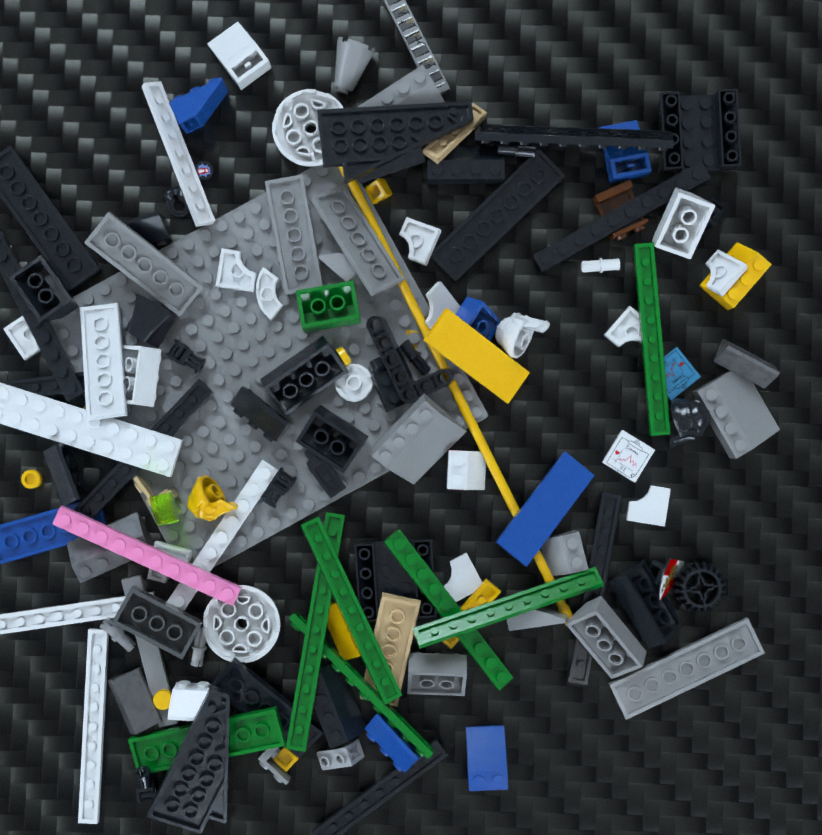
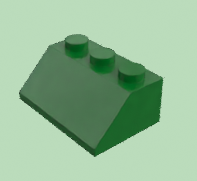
M353 280L296 290L301 326L304 333L361 323Z

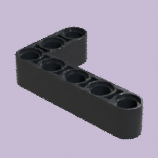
M371 316L367 320L366 326L403 402H415L423 394L428 396L453 383L454 373L450 369L438 370L415 381L385 318L382 316ZM376 319L381 323L378 330L373 327V322ZM383 337H387L389 339V345L387 347H384L381 344V340ZM392 354L397 356V363L395 365L391 364L389 360ZM400 371L404 372L406 375V379L404 382H401L398 379V373ZM442 372L447 373L449 376V380L446 383L440 380ZM424 381L431 383L430 391L424 390ZM408 389L414 392L413 399L407 398L406 391Z

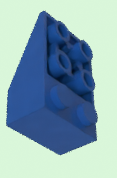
M222 77L212 78L206 85L194 87L189 93L174 97L169 102V105L179 125L188 134L205 125L229 91Z
M637 120L599 127L640 130ZM616 146L603 148L609 183L647 177L652 171L647 150H638L636 147L618 149Z

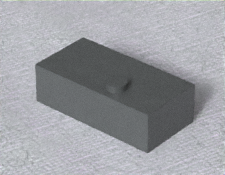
M134 585L129 590L112 623L183 659L203 621Z

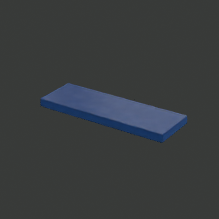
M566 451L563 452L496 540V543L527 567L595 475Z
M81 502L70 504L65 507L74 510ZM59 508L1 524L0 564L66 546L67 542L79 536L52 524ZM102 509L94 520L108 525L104 510Z

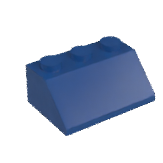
M466 297L455 314L489 341L501 322L483 301Z
M377 713L365 727L366 735L372 742L376 741L381 746L379 749L386 757H391L394 761L393 765L397 770L405 773L421 756L415 751L416 747L411 742L407 743L401 737L402 732L397 727L394 729L388 724V718L383 713L381 715Z

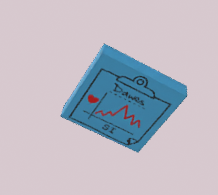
M675 347L664 356L667 398L671 401L701 376L678 347Z

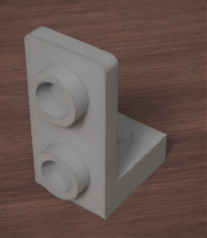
M359 738L352 739L343 747L317 752L322 770L350 767L365 757Z
M279 747L263 750L258 757L260 765L266 770L269 769L279 783L283 782L287 785L291 777L272 760L280 752Z

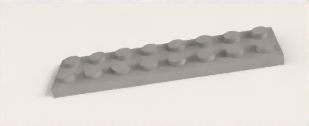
M745 617L608 684L624 718L627 720L761 656L765 652L749 619Z

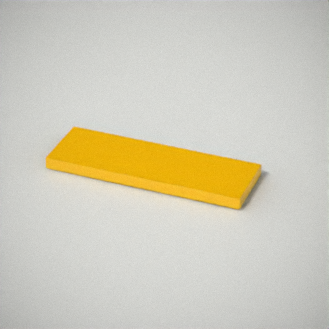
M447 308L444 309L423 340L507 404H509L530 373Z

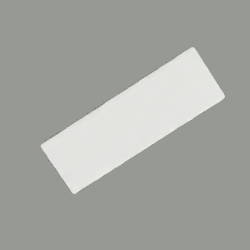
M111 303L80 307L86 418L90 421L127 416L120 304Z

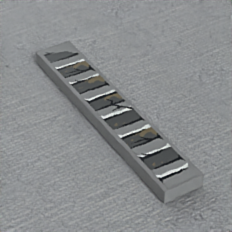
M383 0L417 68L424 65L441 95L450 91V87L406 1Z

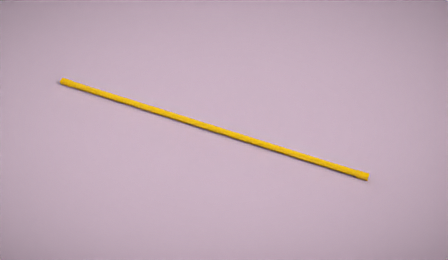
M338 167L342 176L344 177L343 167ZM354 180L348 183V186L361 212L403 276L404 281L398 284V287L425 338L430 331V328L425 323L426 319L357 181ZM428 345L439 369H450L444 356ZM442 372L445 381L448 382V374ZM454 378L453 383L448 387L514 518L520 509ZM539 550L533 559L545 583L554 581L555 579ZM565 599L556 602L558 611L567 614L570 619L573 613Z

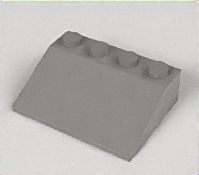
M421 65L358 107L444 103L445 101L424 65Z
M730 370L692 392L694 398L703 402L710 411V425L729 458L737 459L780 430L753 382Z
M423 394L371 447L372 457L388 470L415 484L467 431L426 394Z

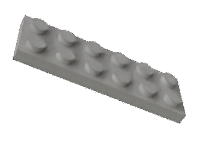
M303 174L265 181L285 295L296 294V290L323 286Z
M344 184L312 197L313 205L371 296L404 281L400 271Z
M111 212L105 215L84 242L179 317L204 288V285Z

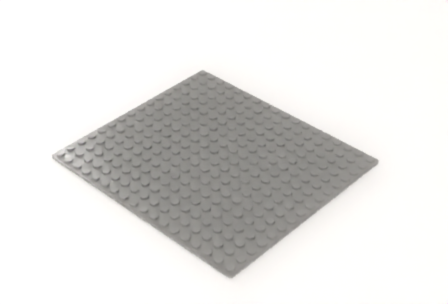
M323 165L313 166L298 175L303 174L317 254L319 256L320 254L344 253L311 199L314 195L344 184L355 202L356 200L348 184L344 183V177L338 167L323 168ZM356 179L425 319H427L430 308L375 207L371 203L364 187L360 184L359 179ZM267 192L215 219L213 224L204 225L159 250L204 285V288L180 317L176 316L174 324L168 330L165 340L160 344L159 348L138 339L125 330L132 318L136 298L140 294L167 310L173 311L121 271L74 296V300L79 305L76 310L64 318L49 321L75 372H84L80 307L119 303L122 344L161 349V362L158 372L159 380L156 387L157 397L154 407L127 404V416L114 417L115 419L151 429L198 379H201L214 392L172 436L183 440L172 477L146 469H141L133 477L142 476L157 498H159L158 494L165 489H175L178 493L176 498L157 510L148 505L146 502L147 497L143 492L140 495L166 543L193 550L190 564L194 562L226 514H222L216 520L207 521L197 518L191 513L187 507V499L198 477L207 475L215 480L222 489L228 503L236 500L262 459L277 469L284 468V471L290 476L297 477L291 489L284 496L280 497L276 503V508L269 506L261 500L262 496H265L271 488L268 485L214 565L215 567L389 472L390 470L372 457L371 447L415 403H405L386 412L374 384L368 397L362 401L351 402L340 397L334 382L285 416L263 388L260 381L262 377L321 336L325 337L334 351L339 347H343L351 359L350 364L362 365L371 374L373 369L369 362L380 357L366 326L367 320L371 316H382L385 318L398 346L408 339L412 344L417 343V351L422 353L421 357L431 369L425 375H421L412 362L409 363L408 357L401 350L415 381L440 370L427 343L423 341L424 337L398 285L371 296L359 276L356 275L353 281L361 323L304 333L301 326L296 294L285 295ZM221 248L241 251L244 266L249 271L257 273V278L263 267L279 278L276 285V295L283 307L273 321L263 313L258 304L256 285L254 293L215 286ZM319 261L323 286L343 282ZM376 319L373 322V327L378 330L381 323ZM406 330L419 331V335L412 332L408 336ZM383 337L381 340V344L384 347H387L389 345V339L387 337ZM175 339L190 347L199 358L207 360L205 366L198 374H195L194 370L187 365L178 364L165 355L175 344ZM394 354L389 358L391 364L395 365L397 363V356ZM445 358L450 370L454 373V378L476 422L484 420L488 414L466 373ZM402 371L398 373L399 381L404 382L406 379V375ZM441 373V375H440V380H441L443 383H446V381H445V379H444V377H443V375H442V373ZM424 381V390L430 391L431 383L429 381ZM242 386L249 388L292 423L278 442L274 440L270 442L263 436L264 432L261 429L255 430L248 424L249 420L245 416L240 418L233 412L234 408L231 406V403ZM448 386L428 395L432 401L464 429L468 428ZM411 389L406 391L407 398L413 399L414 392ZM320 405L369 436L345 473L332 466L346 485V488L333 498L328 496L308 469L306 463L310 460L304 453L307 449L295 442L314 410Z

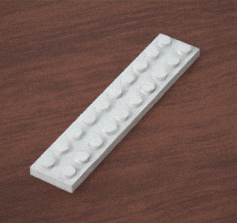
M0 383V424L172 477L182 446V439L115 418L88 421L86 409Z

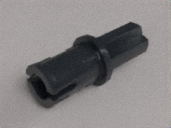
M498 142L497 155H512L514 158L516 156H535L536 148L533 145H519L518 142H515V144H499Z
M409 339L399 346L408 357L409 363L412 362L421 375H425L431 370L421 357L422 353L415 349Z

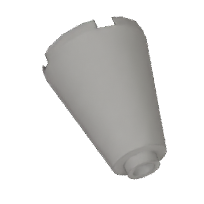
M338 37L334 86L338 87V92L348 94L349 91L353 92L375 49L370 48L368 50V45L351 39L343 42V37Z

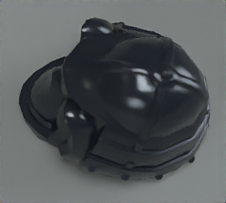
M674 398L671 401L670 408L678 433L670 439V449H674L689 440H695V437H702L703 432L710 423V411L703 402Z

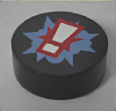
M200 161L196 164L195 169L199 180L209 181L213 178L214 168L209 162Z

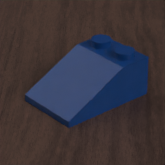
M504 725L466 726L469 791L508 790Z

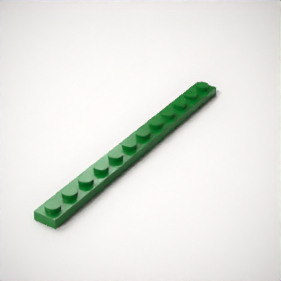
M326 512L324 528L339 558L345 515ZM318 562L286 749L306 752L332 599L331 590Z

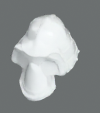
M514 312L510 317L505 318L499 323L495 338L511 358H518L528 347L534 331L544 333L549 328L550 323L547 320L543 321Z

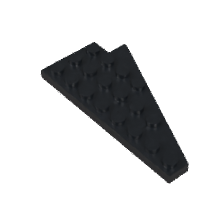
M471 101L317 110L323 168L343 167L344 183L348 184L472 123L474 119Z
M213 685L210 686L147 811L148 818L199 834L202 833L208 819L226 824L230 691Z

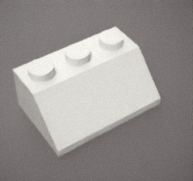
M675 187L652 239L654 246L691 259L715 208V204L693 193Z
M123 345L126 403L154 407L157 397L156 387L159 380L158 372L161 362V349Z

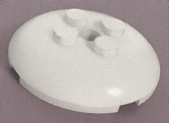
M316 89L297 91L285 98L278 106L272 122L273 138L280 152L287 159L298 165L309 167L323 165L317 110L343 108L341 103L332 95L316 91ZM314 126L316 130L314 133H308L306 131L307 128Z
M239 585L241 590L233 606L214 597L212 598L204 612L203 633L207 644L219 657L229 662L235 657L240 662L249 663L266 655L274 646L280 632V615L275 603L265 592L252 586ZM238 619L246 620L247 627H240Z

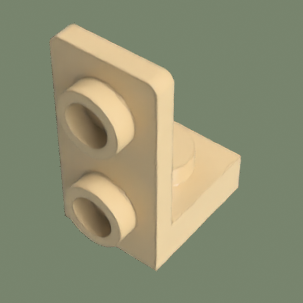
M142 476L133 478L136 482L134 484L140 493L143 492L147 497L146 502L151 508L161 509L178 496L175 489H165L158 494L159 498H157Z

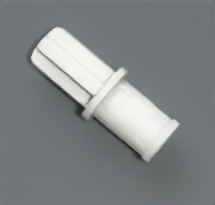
M599 258V260L582 261L581 270L582 272L599 271L600 273H603V271L620 270L619 258L604 260Z
M203 627L199 628L194 644L191 646L193 653L190 665L198 667V664L199 667L203 666L204 652L207 649Z

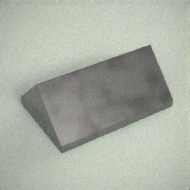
M725 339L721 341L714 359L715 363L764 389L780 374L773 364Z
M140 667L107 680L131 734L136 735L163 720L158 708L153 703V696Z

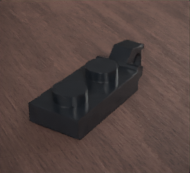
M378 357L370 361L369 363L373 369L371 371L372 377L370 378L386 412L404 405L405 402L400 399L381 358Z
M309 450L304 452L310 460L306 463L308 469L330 498H333L346 488V485L329 463Z

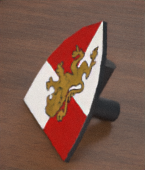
M669 558L665 565L655 559L652 560L651 566L659 570L654 580V583L659 585V601L673 586L674 581L677 579L676 574H680V569L685 563L684 561Z

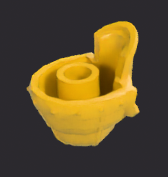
M207 475L198 477L187 499V507L195 517L207 521L216 520L222 514L236 510L239 507L235 502L228 503L218 483Z

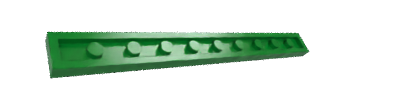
M654 242L634 244L633 251L650 436L669 435L671 432Z
M316 517L301 524L304 535L383 704L385 705L401 697L402 693L320 518Z
M397 529L383 541L441 618L462 612L401 530ZM477 629L456 636L497 690L500 691L513 679V676Z
M596 567L415 627L413 628V633L419 649L603 587V581Z
M299 612L293 613L289 617L292 621L290 623L291 626L298 632L301 630L305 634L307 620ZM325 640L322 657L324 659L328 658L332 662L331 666L338 673L342 672L346 676L345 680L352 687L356 686L360 690L359 694L366 701L369 699L374 704L373 708L378 714L381 715L383 713L388 718L387 722L392 728L395 729L397 727L402 732L401 737L407 743L411 742L416 747L415 751L421 757L425 756L429 759L435 749L389 703L384 705L379 693Z

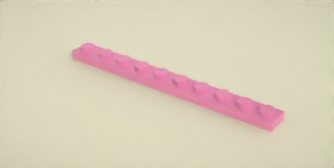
M63 505L60 506L52 523L59 528L233 606L241 590V586Z

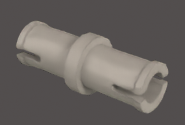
M109 617L100 625V628L112 637L111 640L117 641L127 652H130L137 644L136 641L125 633L124 629L113 624Z

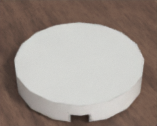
M349 364L345 366L348 373L335 381L336 391L346 401H362L372 391L373 382L370 378L372 375L362 365Z

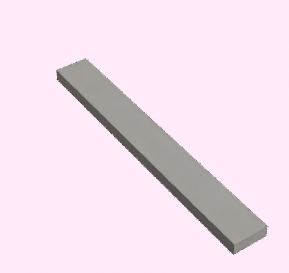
M142 575L121 580L125 597L134 585L145 590ZM136 636L148 687L153 698L156 692L161 689L171 691L161 649ZM169 708L166 710L158 709L163 719L158 723L159 728L179 722V720H168Z

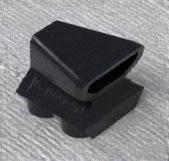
M139 294L136 298L132 318L125 330L138 339L159 348L160 344L165 340L168 330L174 324L177 315Z

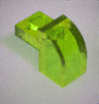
M173 492L149 497L152 512L158 526L179 523L178 514H181L180 506L176 507Z

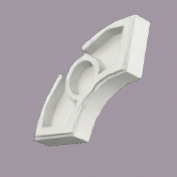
M263 267L257 278L256 295L261 310L273 321L283 307L276 295V285L279 278Z

